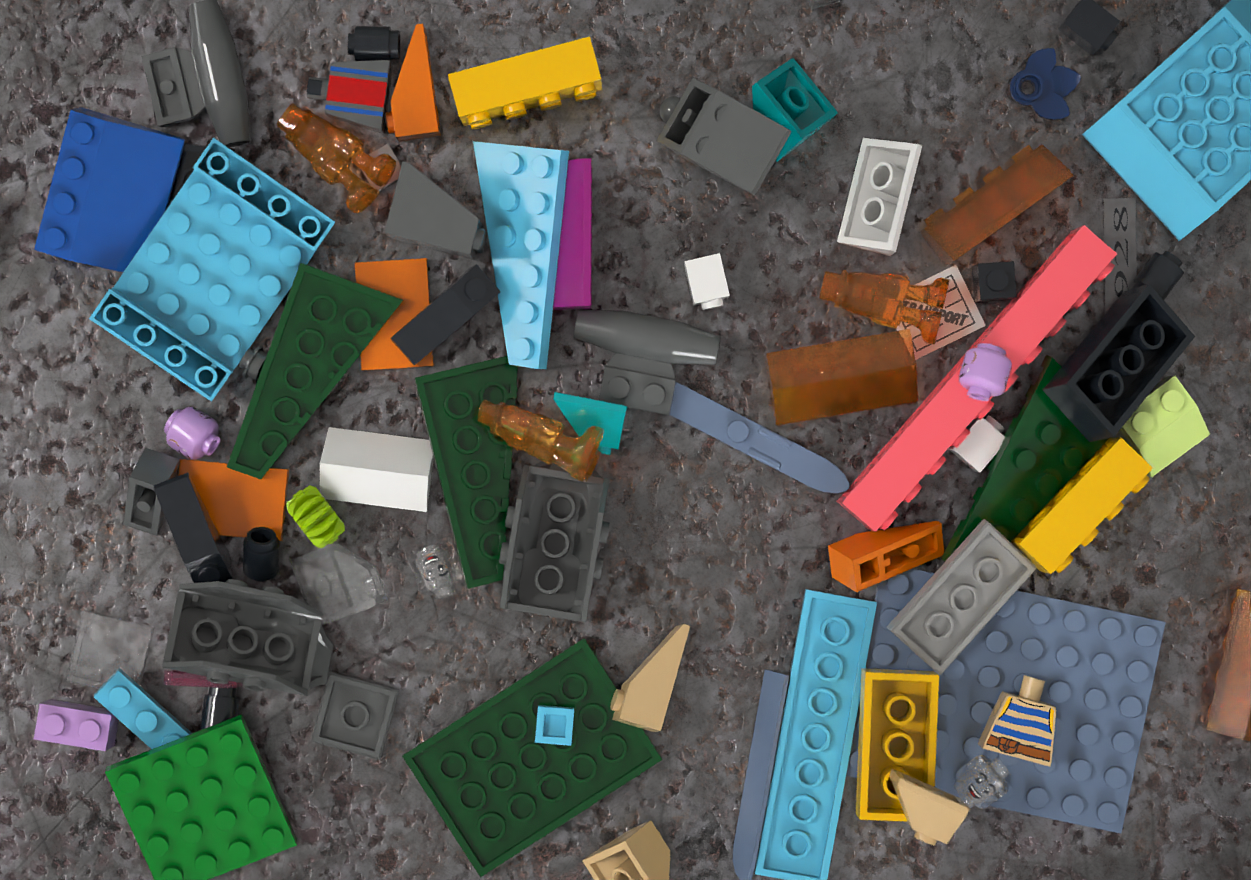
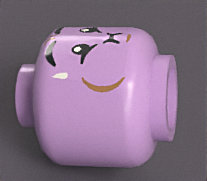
M979 343L977 348H971L965 353L959 374V383L968 390L967 395L980 401H988L990 396H999L1004 393L1012 368V362L1005 356L1006 351L992 344Z
M186 407L183 410L177 409L171 414L165 424L164 432L167 434V444L190 460H198L204 455H212L220 443V437L217 436L219 426L216 420L195 407Z

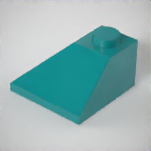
M791 58L752 86L753 110L792 131L776 158L777 162L796 149L838 114L837 110L794 58Z
M554 392L553 400L582 442L590 444L589 451L610 455L612 448L619 449L627 406Z

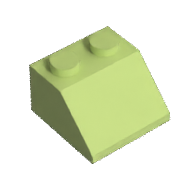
M1168 376L1158 382L1118 432L1153 467L1148 473L1150 477L1156 475L1210 435L1197 404L1176 376Z

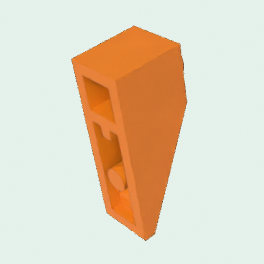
M423 23L416 24L390 101L392 111L386 112L389 134L395 133V137L399 142L441 136L427 33Z
M932 521L887 528L886 530L881 529L876 532L857 533L828 545L832 578L853 591L859 592L943 556L944 543L941 522Z

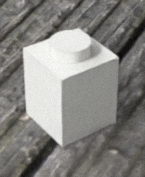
M720 253L684 261L693 306L701 304L702 310L723 306L722 299L729 298L730 294Z
M989 415L986 419H973L966 427L971 431L966 439L957 448L955 446L948 448L974 472L980 473L998 453L1005 438L1001 434L1005 428Z

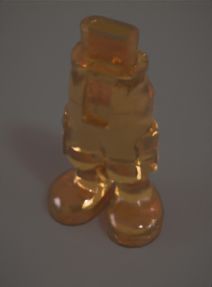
M292 103L277 122V127L286 133V140L291 142L296 150L311 163V167L330 185L341 182L349 191L346 198V206L355 214L369 207L378 197L379 190L354 174L349 169L350 164L353 163L359 167L373 183L380 187L385 186L389 182L395 171L396 160L389 154H380L376 158L363 152L364 144L360 139L348 130L337 128L322 117L315 115L309 109L303 111Z
M842 270L841 274L825 271L819 299L835 302L834 307L838 308L841 304L842 309L870 318L872 322L878 325L897 329L901 321L911 324L921 331V337L925 343L935 345L942 312L904 306L903 302L906 299L943 310L949 279L937 278L932 284L922 286L911 285L908 276L882 273L879 275L864 272H849L848 274L845 270Z
M483 400L481 403L478 422L489 426L491 433L496 437L500 436L507 442L508 446L520 451L524 450L548 465L554 463L567 471L571 477L586 483L589 480L601 452L598 450V447L603 438L604 429L598 426H591L581 437H570L562 434L565 426L558 420L542 414L532 413L514 405H506L502 401L498 405L487 400Z

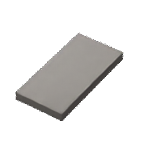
M983 519L891 621L887 628L937 674L941 675L1037 567L997 529Z

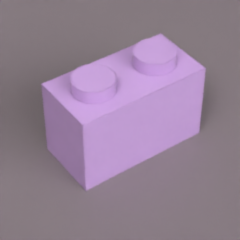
M49 699L39 704L34 740L107 751L115 745L119 720L106 708Z

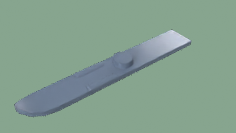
M676 382L670 412L671 416L811 488L835 494L848 490L850 484L846 475L824 457Z
M765 669L733 845V864L739 880H752L789 681V675Z

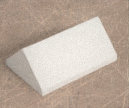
M869 138L862 139L837 240L838 243L888 256L896 252L922 145Z
M329 427L320 460V493L325 499L427 512L434 461L430 442L427 439Z

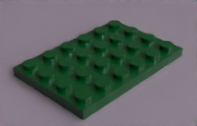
M582 638L402 755L480 878L663 760L644 729L612 720L615 711L611 710L610 706L617 687L585 638ZM538 705L575 708L571 746L535 743Z

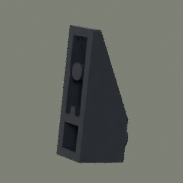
M476 264L463 273L390 339L413 365H416L501 291Z
M189 473L154 485L155 493L193 582H226V580L233 579L230 554Z

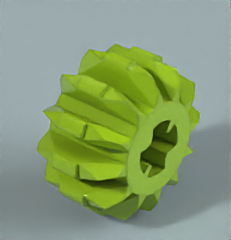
M309 485L304 490H299L286 503L288 512L315 547L322 549L327 544H332L345 531V525L314 486Z

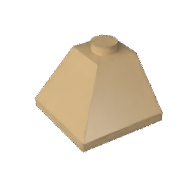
M892 769L889 776L907 822L916 831L914 837L934 846L937 840L947 844L967 816L970 808L959 797Z
M651 820L628 830L582 860L594 880H669L670 849Z

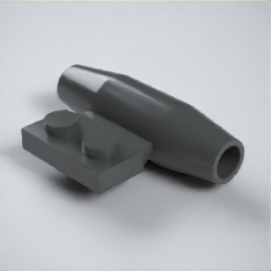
M204 0L189 5L192 51L173 47L141 56L157 125L163 128L193 120L206 109L217 137L222 144L228 148L244 145L250 142L248 97L233 37L217 0Z
M579 309L574 329V338L615 353L604 368L599 401L670 415L677 380L672 364L716 365L721 342L720 336L680 321L623 310Z

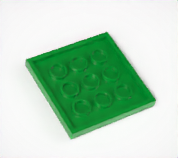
M243 715L106 767V776L154 880H209L297 846L296 835Z

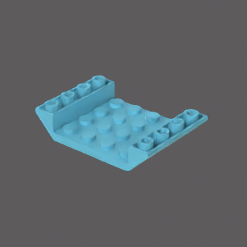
M1229 0L1209 21L1082 134L1178 241L1219 210L1251 180V0Z
M215 138L211 140L195 163L193 172L113 288L108 290L89 318L211 402L291 289L300 263L306 265L309 263L335 224L334 220Z

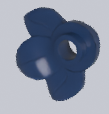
M1054 48L1041 49L1033 53L1028 58L1025 70L1018 72L1010 82V94L1018 104L1031 106L1038 116L1050 120L1063 119L1070 115L1069 107L1063 97L1072 92L1081 80V76L1072 69L1055 66L1056 53ZM1023 82L1032 84V94L1023 93L1021 89Z

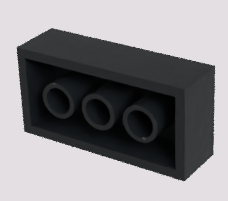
M1150 284L1124 291L1043 388V391L1089 442L1115 437L1195 338V335Z

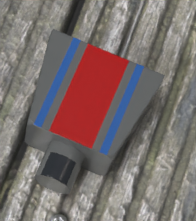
M388 60L331 63L329 79L309 77L307 98L325 100V114L329 118L385 134L386 112L388 111L393 65Z

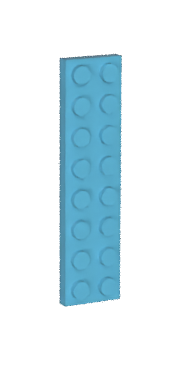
M805 589L775 753V763L754 873L756 875L784 880L828 879L860 701L861 668H866L877 602Z

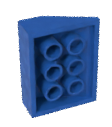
M84 107L71 109L34 250L73 262L124 272L167 210L186 139Z

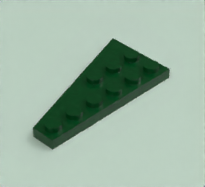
M300 263L227 468L262 479L403 300Z
M1045 356L1041 364L1043 369L1035 385H1030L1025 395L1027 400L1019 416L1013 418L998 453L993 457L988 467L990 472L982 488L978 486L972 498L975 501L966 519L960 521L941 558L944 562L983 519L988 521L1011 542L1109 439L1089 442L1043 391V388L1061 368L1053 357Z
M508 356L414 378L466 589L503 580L504 564H500L499 560L502 543L506 542L505 524L509 506L508 495L509 481L511 479L518 366L509 365Z

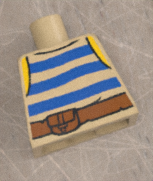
M1024 675L1019 695L1002 691L980 736L978 745L986 750L1050 767L1056 707L1040 701L1045 681Z

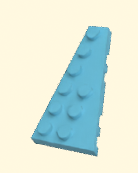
M473 141L496 287L501 291L498 294L508 362L509 365L547 369L569 151Z

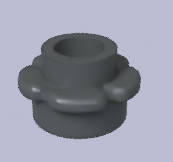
M262 346L257 347L255 350L250 348L244 354L240 362V368L244 369V378L247 379L249 376L258 381L267 356Z

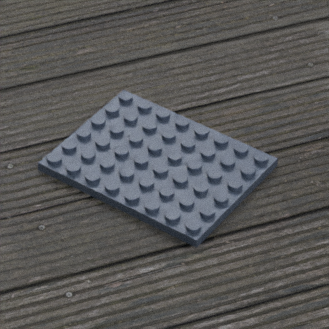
M912 568L877 583L874 597L877 607L866 669L934 671L895 636L887 626L935 573ZM1017 590L949 667L939 675L935 787L964 801L1121 834L1166 622ZM1024 675L1044 680L1045 684L1040 701L1056 707L1050 767L986 750L978 745L980 736L1001 692L1019 695ZM860 701L846 776L857 778ZM983 761H988L991 764V768L987 763ZM976 767L984 768V771L982 773H984L987 777H991L990 783L995 786V792L993 787L990 786L989 783L983 781L985 780V777L981 774L978 775V770ZM993 771H996L999 774V780L997 778V775ZM977 775L978 778L982 779V782L980 784H977L975 780L977 779ZM970 784H973L976 791L983 796L982 798L976 799L970 794ZM986 788L990 789L988 795L984 793V790Z

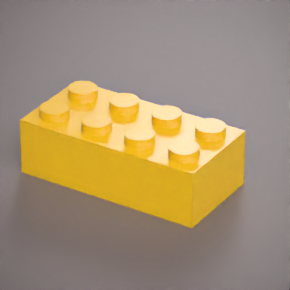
M590 36L448 74L459 118L463 126L471 125V129L492 125L491 119L505 116L506 120L524 117L527 115V109L540 106L541 111L555 109L562 106L561 100L575 97L576 102L592 99L597 96L596 91L602 90V80Z
M1121 437L1109 438L1010 543L1028 558L1039 571L1052 574L1054 571L1062 572L1074 559L1071 553L1080 544L1083 547L1087 546L1098 535L1099 531L1096 527L1105 518L1108 520L1113 519L1123 509L1124 504L1121 501L1131 491L1136 494L1148 483L1150 478L1147 474L1153 467Z
M861 668L856 815L859 820L907 822L889 776L892 769L935 787L939 675L936 672Z

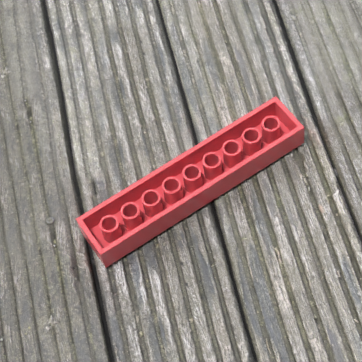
M1085 225L1078 227L1067 235L1020 289L1017 297L1007 304L968 349L977 348L979 343H987L998 346L1006 351L1005 356L1011 360L1012 368L1004 392L1019 377L1015 373L1018 367L1025 364L1029 365L1042 351L1043 348L1038 344L1044 338L1047 339L1049 336H1055L1067 322L1063 318L1065 313L1072 311L1074 308L1077 310L1090 296L1091 293L1087 288L1091 284L1094 285L1097 281L1101 282L1115 267L1111 261L1117 253ZM965 354L853 481L848 490L836 501L868 530L874 532L878 528L886 530L898 516V513L894 511L902 501L909 503L922 489L923 486L918 482L925 474H935L946 461V458L943 456L945 451L949 447L955 446L957 448L971 432L966 427L971 421L977 418L981 420L994 406L995 403L991 401L993 396H990L988 401L973 399L967 395L968 390L959 383V374Z

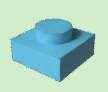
M538 705L535 743L571 746L575 708Z

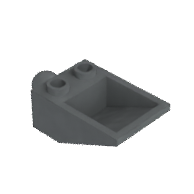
M692 78L681 98L672 96L666 98L661 103L659 112L666 125L659 135L657 142L678 156L756 195L792 131L723 92Z

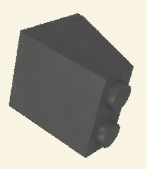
M402 162L384 233L394 240L475 260L476 252L483 253L488 234L483 229V224L479 218L413 165Z

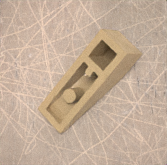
M689 625L675 626L622 684L621 690L616 689L610 709L615 711L612 720L651 732L661 731L690 630Z

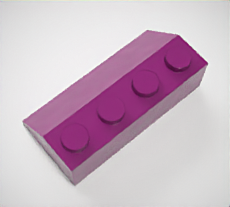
M591 158L568 160L553 310H592Z

